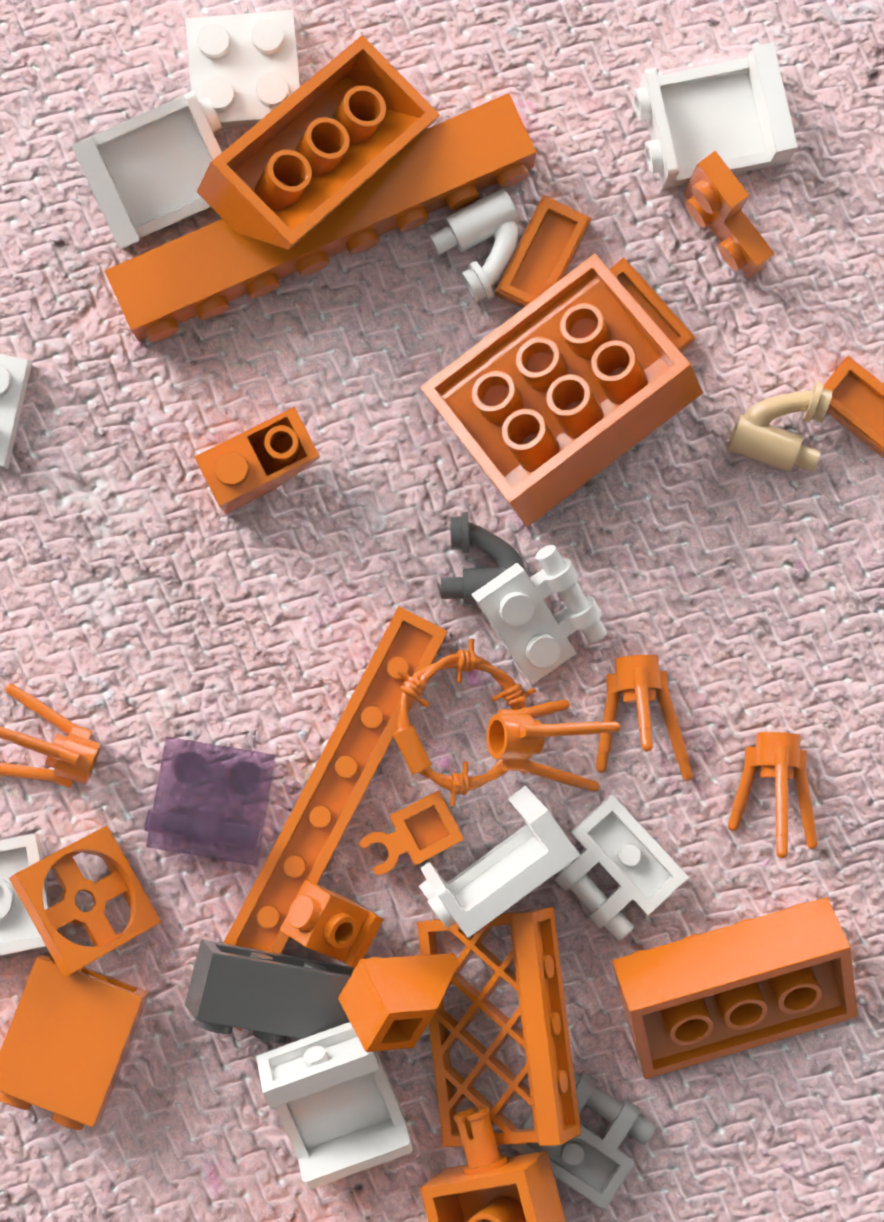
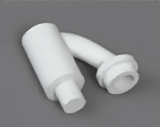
M504 188L445 217L446 227L429 235V239L438 255L457 246L460 252H464L494 236V245L483 267L481 268L478 262L474 261L469 264L470 269L461 273L464 283L475 302L484 298L487 301L494 298L491 287L506 267L517 244V224L520 222L511 198Z

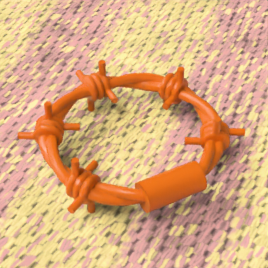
M469 639L468 650L463 651L460 649L456 654L446 656L438 662L422 668L412 677L400 669L396 673L406 681L400 688L402 695L397 730L392 734L411 773H419L431 779L440 787L449 790L451 793L450 806H456V794L466 795L469 791L475 790L487 782L503 776L508 771H504L502 768L503 760H498L487 773L478 776H468V762H463L462 773L458 774L454 772L451 775H445L432 770L430 767L432 763L413 724H409L408 718L414 700L426 708L429 706L430 703L420 697L426 689L425 684L439 670L456 668V683H462V671L472 672L476 669L488 672L502 688V692L491 697L492 701L495 702L504 697V700L507 701L506 705L511 706L512 710L526 708V697L536 692L534 687L524 692V689L521 688L522 685L520 683L516 684L506 672L493 666L484 658L477 656L474 652L475 639Z

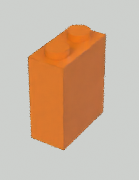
M46 952L38 956L0 1050V1101L23 1110H30L32 1104L53 1112L51 1119L54 1122L70 1129L83 1130L84 1125L94 1127L103 1116L150 992L86 967L64 978L50 953Z

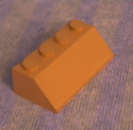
M361 35L211 161L196 192L236 233L290 250L434 123L440 114Z
M827 897L809 903L796 904L789 909L758 918L745 919L734 925L703 934L690 935L682 940L652 949L635 951L628 956L612 960L619 995L644 1079L858 1017L851 947Z

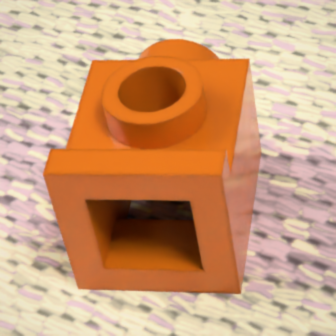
M305 879L289 908L280 931L309 949L342 961L355 968L360 959H364L383 918L354 900Z

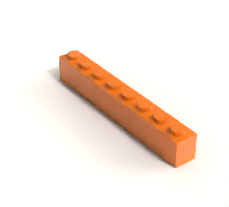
M507 93L423 131L290 250L236 233L223 219H220L104 271L130 330L138 342L148 338L149 342L161 341L179 331L178 324L195 316H198L200 320L216 317L229 309L228 302L245 294H249L250 298L266 295L280 286L279 279L295 272H299L300 276L316 273L330 264L329 257L345 250H349L350 254L366 251L379 243V235L395 228H399L400 232L413 230L430 219L429 213L447 205L450 210L463 208L480 197L479 191L497 183L500 188H507L523 181L530 174L528 170L534 168L536 150L510 94Z

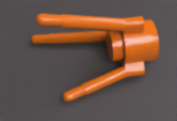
M630 655L615 658L616 673L606 674L607 697L602 722L615 721L619 695L622 693L623 703L637 704L641 747L645 752L651 751L653 744L649 702L656 701L657 693L682 778L685 781L692 780L693 774L668 690L667 671H659L658 655ZM600 733L596 770L599 773H603L607 769L613 733Z
M12 683L6 685L5 690L9 695L68 735L66 737L57 733L51 744L0 726L1 739L47 755L45 765L54 768L52 770L0 763V775L54 782L68 788L72 787L74 781L86 785L102 745L90 740L93 731L75 725Z
M564 699L517 710L500 709L496 715L492 716L488 723L486 734L487 748L493 759L503 760L502 768L504 771H523L576 788L597 792L600 788L597 781L528 759L533 754H539L542 751L545 737L616 733L620 731L621 725L616 721L541 724L540 721L533 719L567 710L570 703Z
M785 732L756 733V747H745L744 769L732 806L733 809L728 822V828L731 831H736L739 828L756 769L760 767V778L775 779L777 856L782 859L788 854V780H793L794 777L806 844L809 849H815L818 842L806 773L807 751L800 750L801 735Z

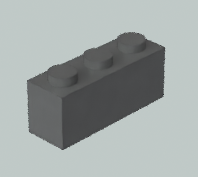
M201 939L185 1006L195 1020L199 1021V1027L214 1033L231 1034L233 1027L253 1030V1036L272 1043H285L287 1036L303 1039L350 1022L338 997L355 968Z

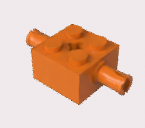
M480 1106L478 1112H476L475 1107L453 1116L454 1121L457 1123L467 1164L445 1168L420 1188L428 1222H566L548 1151L512 1157L500 1155L489 1106Z

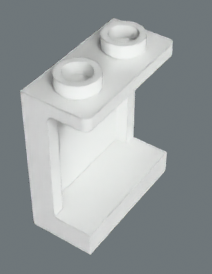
M774 42L752 46L746 58L659 76L657 75L656 68L644 70L639 85L640 88L633 91L637 118L639 122L647 121L651 140L645 142L648 168L651 174L659 173L662 189L688 184L696 165L714 151L718 153L733 174L789 163L798 148Z
M191 91L71 145L119 249L136 243L144 236L211 207L196 192L210 162L222 153L213 134L214 131L221 129L222 126L209 97L199 101L195 92Z
M526 785L508 798L526 823L518 831L449 881L442 879L428 859L419 865L427 879L419 887L447 929L457 923L467 938H469L580 856L547 808Z
M350 1022L256 1055L263 1095L269 1108H276L298 1158L302 1180L306 1189L311 1190L338 1181L341 1178L374 1166L388 1163L413 1151L403 1111L379 1051L365 1052Z

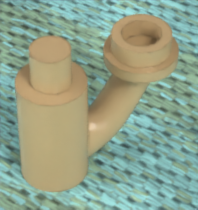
M816 381L811 391L779 395L755 404L744 415H739L733 428L727 451L786 472H790L793 465L813 472L821 451L801 445L803 436L772 426L769 423L775 418L798 411H803L802 421L809 423L812 419L821 423L829 407L833 391L823 388L824 384Z

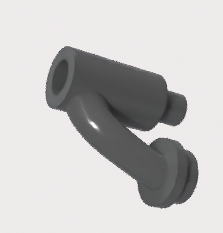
M461 512V516L450 517L451 550L462 549V554L469 553V544L474 545L497 562L498 568L463 569V577H441V599H463V607H479L471 594L516 563L525 570L530 578L529 567H525L523 559L509 543L486 529L470 523L468 512Z

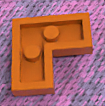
M714 151L696 165L684 192L688 199L685 201V206L692 219L701 228L709 226L721 243L718 244V250L725 262L734 271L742 269L748 279H750L768 265L775 253L742 211L749 197L748 192L718 153Z

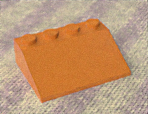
M595 253L420 387L526 527L533 524L703 394L688 360Z

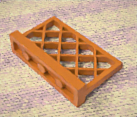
M545 907L502 913L469 938H467L457 923L447 929L440 919L417 922L420 954H438L436 931L450 930L466 945L457 958L459 963L446 991L453 983L473 1002L458 1023L444 1010L442 998L437 1011L429 1022L443 1147L462 1146L457 1123L454 1121L453 1116L457 1114L456 1108L465 1096L478 1108L480 1106H489L492 1125L495 1123L501 1129L494 1130L498 1145L539 1143V1146L562 1145L581 1135L554 908ZM510 925L512 950L502 962L481 943L493 926ZM474 953L495 971L481 993L459 974ZM513 965H515V973L511 970ZM503 979L518 991L519 1007L510 1019L488 1000ZM480 1010L485 1012L502 1028L488 1049L466 1030ZM520 1021L522 1023V1030L517 1026ZM447 1029L451 1032L449 1036H447ZM509 1036L525 1049L526 1065L517 1076L495 1057ZM458 1040L480 1059L466 1079L451 1066L450 1051ZM487 1066L509 1085L495 1106L473 1087ZM527 1078L529 1080V1087L524 1083ZM454 1086L458 1089L455 1094H454ZM516 1093L532 1107L533 1129H518L502 1114Z

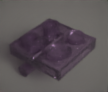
M166 736L153 809L148 810L145 822V831L149 832L146 847L257 866L259 864L277 755Z

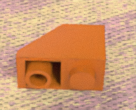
M293 407L194 458L219 507L226 515L277 489L318 460L320 456L296 408Z
M454 953L360 959L338 1000L365 1052L415 1047L437 1011L459 961Z

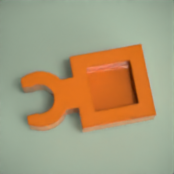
M437 790L391 814L389 817L396 831L390 834L380 831L372 832L362 838L359 844L362 849L376 842L386 846L388 850L387 860L373 868L375 875H381L392 870L398 862L399 855L405 852L409 853L414 865H417L465 839L440 791Z

